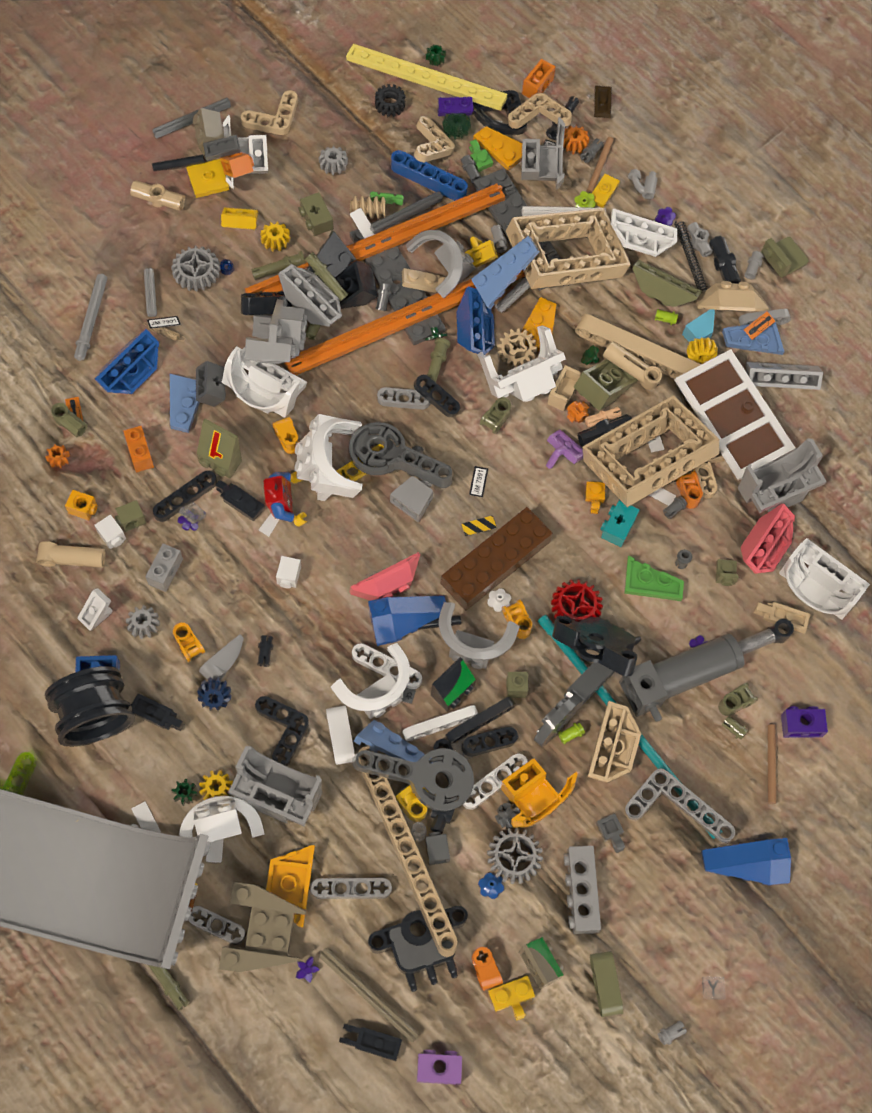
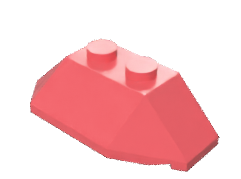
M780 504L759 518L741 545L743 561L755 574L773 572L792 543L795 515L785 504Z
M419 552L352 585L349 591L350 594L371 601L394 597L393 594L397 592H406L410 589L420 558Z

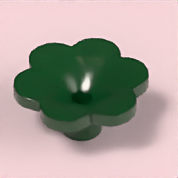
M438 327L431 328L432 335L425 338V340L430 341L448 335L439 333Z
M592 345L583 353L581 363L589 365L593 362L596 364L599 361V357H597L599 348Z

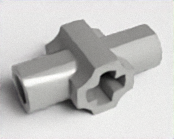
M697 222L691 223L687 228L692 237L691 245L701 253L702 257L709 256L712 253V249L708 243V231L700 228Z

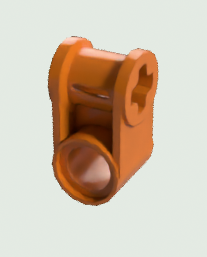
M692 471L691 474L682 475L676 479V485L681 497L686 500V507L690 509L697 508L703 496L696 471Z
M486 947L476 949L472 954V962L482 991L503 984L501 974L495 964L491 951ZM479 952H481L482 955H487L485 963H483L481 960H477Z

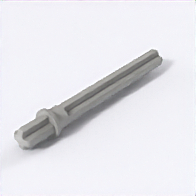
M98 274L96 277L79 340L76 341L77 347L74 358L78 361L85 359L87 349L91 346L89 342L107 282V276L104 274Z

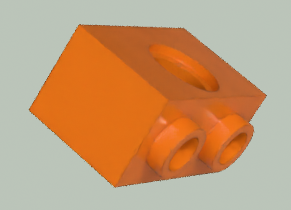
M541 59L524 79L522 94L530 98L536 93H543L554 80L556 66Z
M241 152L220 158L225 175L235 178L254 172L252 168L254 166L253 159L247 153Z
M142 426L123 430L136 473L154 468Z

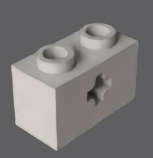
M162 544L145 576L148 585L164 592L167 591L183 560L180 550Z

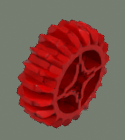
M572 579L569 580V585L563 582L562 587L558 586L556 592L552 595L553 599L550 604L553 606L551 611L556 613L554 618L556 619L557 616H567L579 622L588 617H600L602 614L600 610L603 609V605L600 603L603 599L602 597H597L600 593L599 590L593 591L594 585L588 587L587 581L584 584H580V579L576 583ZM570 593H578V594L575 595V596H571V595L566 596L567 594H570ZM584 596L589 599L591 606L584 600ZM578 599H580L579 607H576V610L574 611L575 603H577ZM562 604H565L564 606L570 610V614L564 610ZM577 614H587L583 617H575Z

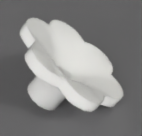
M504 589L491 591L487 602L488 606L493 607L494 611L500 612L503 606H510L511 596L505 593Z

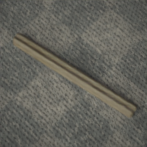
M325 948L320 953L319 957L410 1042H414L418 1038L419 1032L328 948Z

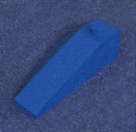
M445 596L386 597L368 601L369 615L377 646L397 642L403 636L410 632L414 633L418 631V628L439 618L443 604L446 602Z

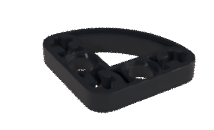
M514 90L501 91L507 94V100L502 109L506 110L507 116L512 110L521 105L519 95ZM473 102V114L483 126H487L504 135H521L526 132L527 123L517 129L511 128L509 124L498 122L484 113L495 111L496 109L481 104L478 106V104Z

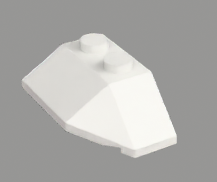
M612 209L611 225L625 248L656 257L677 242V228L617 209Z

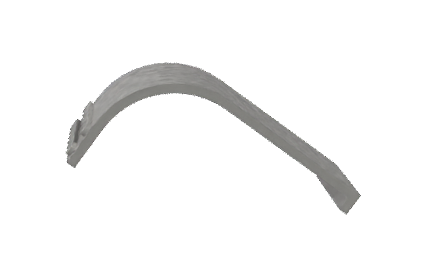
M0 789V926L114 957L170 969L171 965L175 966L178 952L175 951L177 943H181L184 937L183 922L188 921L191 913V907H188L190 899H194L197 893L198 886L195 885L196 878L201 877L204 869V864L201 861L203 856L208 854L210 848L209 836L199 834L196 837H180L149 831Z

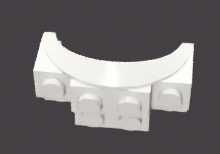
M237 346L227 359L222 383L232 388L237 395L236 397L249 406L267 414L275 412L284 418L294 408L297 396L304 390L307 381L276 364L245 359V347L241 349Z

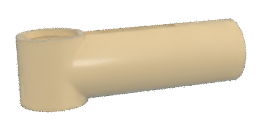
M613 341L603 354L604 358L640 381L641 385L647 390L654 389L662 378V372L658 367L649 366ZM648 376H652L654 380L649 379Z
M40 542L36 563L46 567H52L57 564L103 568L106 553L104 548L62 546L52 542Z

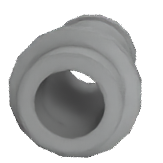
M678 1021L667 1029H660L658 1037L663 1045H670L671 1041L686 1034V1028L682 1029L684 1024Z

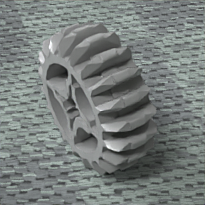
M196 245L193 249L189 246L186 251L182 249L181 254L176 253V259H173L171 267L176 283L181 284L182 288L187 287L189 291L194 288L196 292L198 288L204 291L205 286L210 288L211 283L216 284V278H219L220 272L219 260L216 258L215 253H211L210 249L205 250L203 246L198 249Z
M508 828L507 835L500 831L499 835L501 838L494 836L493 840L495 843L490 842L489 847L493 850L487 851V855L492 856L487 862L489 864L494 863L490 870H498L495 875L497 878L501 874L504 875L503 882H506L509 877L511 878L510 884H514L515 878H517L519 884H522V877L529 881L531 879L529 874L535 876L537 874L535 869L541 868V865L537 862L542 861L543 857L537 854L542 853V848H535L539 845V841L532 842L533 834L526 837L527 830L519 834V828L515 829V833H512L511 828ZM513 841L511 849L498 851L505 842ZM520 842L528 847L531 854L521 850ZM516 847V852L518 853L517 855H519V857L517 858L514 864V860L512 859V857H510V855H512ZM499 857L509 862L510 870L501 864ZM531 861V864L526 869L517 871L518 863Z

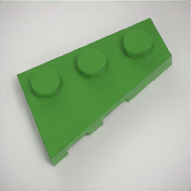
M628 556L624 594L682 601L683 580L666 572L655 570L650 565L642 564L634 560L635 558Z

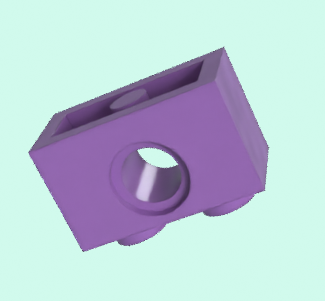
M423 1050V1054H418L417 1082L460 1085L462 1056H457L458 1052L445 1051L444 1055H436L435 1050ZM436 1061H442L445 1064L446 1069L443 1073L435 1072L433 1065Z

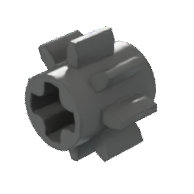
M504 803L498 807V815L495 818L502 828H514L511 825V819L518 815L520 810L515 804Z

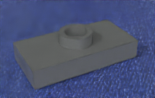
M237 135L203 143L207 161L241 153Z

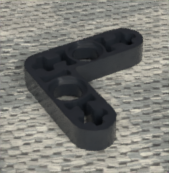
M261 696L255 703L257 713L286 727L273 752L272 760L278 762L277 755L281 756L284 749L281 748L283 746L287 749L285 753L286 761L282 760L278 763L288 766L309 727L308 717L270 697ZM268 702V707L274 709L273 715H270L271 710L268 708L261 710L260 704ZM279 710H286L288 712V716L285 719L277 718L276 714ZM301 719H303V723L305 725H300L298 728V733H296L295 729L297 727V723L295 721H300ZM291 735L296 737L297 740L294 745H287L285 743L286 737Z

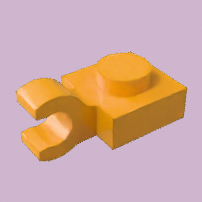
M586 482L585 501L591 502L590 514H598L600 503L605 501V483Z

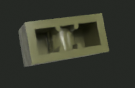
M319 192L300 199V207H298L300 215L305 217L306 227L309 231H312L314 236L334 229L333 218Z

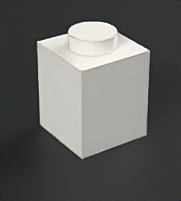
M111 515L94 525L97 533L109 549L120 546L126 539L123 530Z
M281 556L276 575L277 584L283 588H296L301 570V561L299 559Z

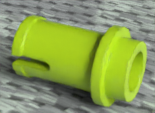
M657 309L655 320L667 322L670 325L676 324L678 314L675 311L671 313Z
M573 723L572 727L559 732L558 735L561 742L566 744L577 737L581 738L585 731L580 723Z

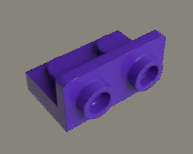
M472 97L438 98V116H467L473 113Z

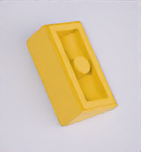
M223 208L221 214L222 227L254 230L257 227L258 210Z

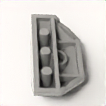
M293 264L279 272L278 275L285 298L295 308H304V315H308L307 320L311 324L329 327L342 317L339 298L313 272L298 268Z

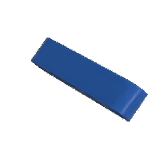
M396 150L392 153L391 169L393 172L435 192L439 191L443 196L454 201L467 196L468 185L465 180L427 162H420L414 156L404 151Z

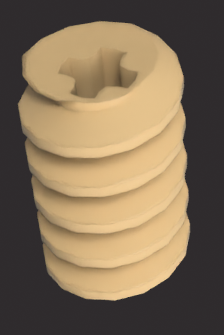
M354 195L353 200H350V213L361 208L366 217L369 214L370 218L373 219L376 214L377 218L380 219L383 214L385 218V198L382 197L379 202L377 196H375L374 201L368 196L365 201L364 197L361 196L358 201L356 195Z

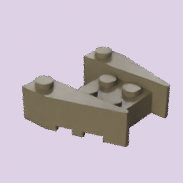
M233 882L230 904L250 906L252 909L245 949L222 947L219 969L245 972L298 962L300 957L288 956L295 913L306 915L307 911L258 885Z

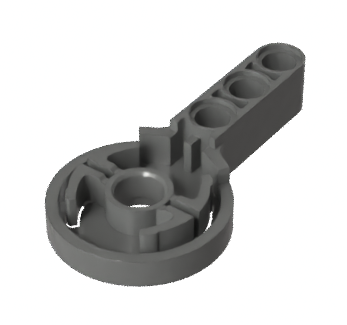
M382 422L369 423L360 427L351 437L349 443L350 458L355 467L366 474L385 475L394 470H402L440 488H448L452 484V469L449 465L406 447L405 439L401 432L390 424ZM374 444L384 446L381 451H373L370 447Z
M593 663L567 689V692L564 694L565 698L541 721L544 725L536 731L537 735L534 741L540 747H544L570 721L578 709L613 675L614 671L600 663Z
M441 748L432 750L422 756L417 762L367 750L358 752L352 759V765L358 771L408 783L418 800L424 806L435 811H450L458 808L467 801L474 786V775L469 762L460 753L451 749ZM359 756L367 758L368 763L366 766H362L359 763ZM379 761L386 762V771H382L379 768ZM400 765L406 768V776L399 774L398 767ZM438 773H444L448 776L449 784L446 788L437 786L435 777Z

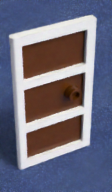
M731 349L676 377L674 380L699 420L720 439L719 451L737 480L742 479L744 471L749 464L752 465V470H756L796 449Z

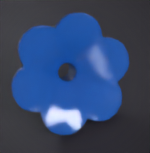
M487 873L478 882L481 888L480 893L483 897L489 896L491 899H496L498 894L504 891L501 876L497 878L492 873Z

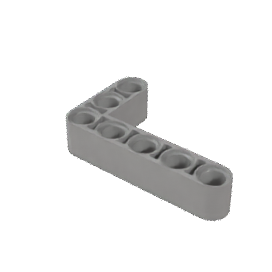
M664 769L655 770L627 803L625 808L629 819L639 820L657 798L663 794L720 842H730L735 836V829L732 824ZM658 774L666 777L664 784L656 783L655 777ZM675 787L680 788L682 796L678 798L673 797L671 789ZM644 790H651L654 796L650 800H645L642 797V792ZM692 800L698 803L699 807L696 811H691L687 808L689 801ZM632 805L639 806L641 810L636 816L629 813V808ZM711 814L714 816L715 822L710 825L706 824L703 816ZM727 827L731 831V836L723 838L719 833L721 828Z

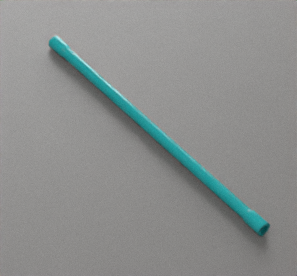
M547 614L543 615L537 622L551 636L582 675L588 669L587 665L574 649L552 637L554 623ZM603 685L596 691L606 706L608 701L617 703ZM641 733L638 745L657 769L666 770L681 782ZM673 788L679 796H682L680 788ZM691 800L687 803L691 811H696L699 807L696 801ZM707 814L703 816L706 824L714 823L713 819ZM707 831L711 838L715 839V837Z

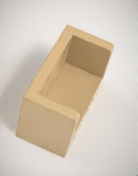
M565 365L555 383L556 387L550 392L548 405L564 412L575 391L574 385L581 376V372Z

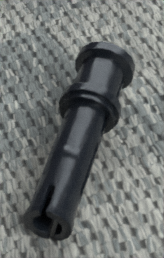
M571 96L565 105V108L571 114L579 104V99L577 97L574 99V96ZM552 121V126L547 129L546 134L554 141H556L557 124Z

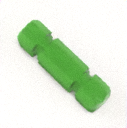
M374 191L370 193L372 201L377 196L379 202L384 197L386 204L396 203V205H403V195L397 194L394 196V194L382 192L378 194V192Z

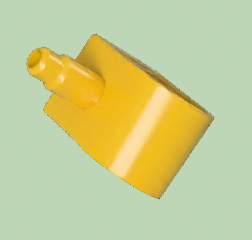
M410 785L395 796L399 807L411 821L420 822L426 817L427 807L418 800L415 793L412 792ZM414 806H420L423 811L420 814H414L411 809Z

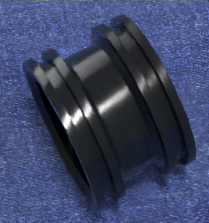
M101 666L81 670L59 679L47 688L44 696L48 702V709L53 713H58L60 719L55 725V731L61 745L67 747L90 745L118 735L134 723L135 715L130 702L122 700L120 696L125 685L119 669Z

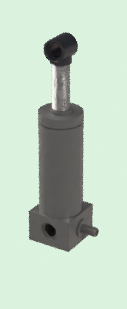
M779 619L773 626L768 627L767 630L738 642L728 633L658 663L652 664L651 660L639 664L635 666L633 675L622 676L619 684L636 717L651 712L655 722H659L662 720V716L658 708L662 706L666 699L744 667V654L771 643L786 642L794 632V626L787 619ZM778 628L783 629L786 634L780 633Z

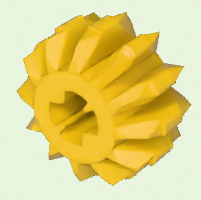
M270 221L269 226L264 225L263 230L260 232L261 243L265 246L266 250L271 248L272 252L275 249L281 251V247L286 248L287 243L290 242V231L286 228L285 224L280 225L278 221L276 224Z
M709 337L694 338V341L689 342L686 352L690 360L704 364L717 357L718 347L715 340H710Z
M219 770L217 775H215L214 771H210L211 777L203 776L206 782L199 783V786L203 788L199 793L200 795H205L204 800L216 796H229L227 793H229L228 791L233 780H228L230 777L228 773L223 775L222 771ZM216 784L219 785L218 791L214 790V785Z

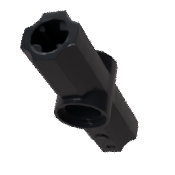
M714 237L710 240L709 245L714 255L716 271H720L723 281L739 284L741 280L736 269L734 253H730L724 237Z
M626 414L612 420L604 419L599 421L594 427L578 432L577 436L581 447L631 420L632 417Z

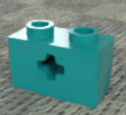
M621 500L618 501L616 506L612 505L608 513L611 516L608 521L605 520L600 530L603 531L601 538L622 547L640 509L631 505L626 507Z

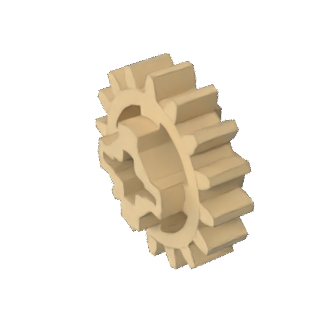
M520 328L517 329V332L510 329L509 335L505 332V338L499 339L501 344L497 345L500 350L498 354L502 356V362L507 361V366L514 364V367H517L518 364L522 365L524 362H529L530 358H535L533 352H537V347H535L536 340H532V334L527 336V330L521 333ZM525 341L529 344V349L525 346ZM505 347L510 351L509 356L505 352Z

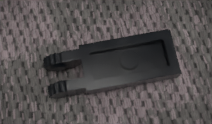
M344 1024L343 1029L345 1031L358 1033L359 1035L357 1042L346 1037H340L339 1043L396 1062L402 1039L364 1027L358 1028Z

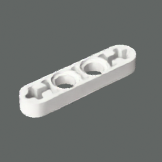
M357 644L352 649V658L355 662L383 676L389 674L392 667L397 666L393 658L365 644ZM364 650V655L357 657L356 651ZM375 658H381L384 661L380 667L374 666L372 662ZM411 667L409 677L416 676L418 682L414 681L412 684L409 679L406 687L417 689L422 683V675ZM391 674V676L397 682L398 675L395 676Z
M468 706L410 726L402 732L406 741H413L462 724L476 716L478 712L476 706Z
M515 754L474 784L470 797L477 793L475 789L480 794L475 798V804L465 802L462 805L469 810L477 808L501 789L502 781L497 778V773L505 771L508 776L511 775L512 772L514 773L520 768L517 766L512 772L509 769L514 766L515 760H521L523 762L521 766L527 763L526 757L522 754ZM483 783H490L492 791L489 793L483 792L481 789Z

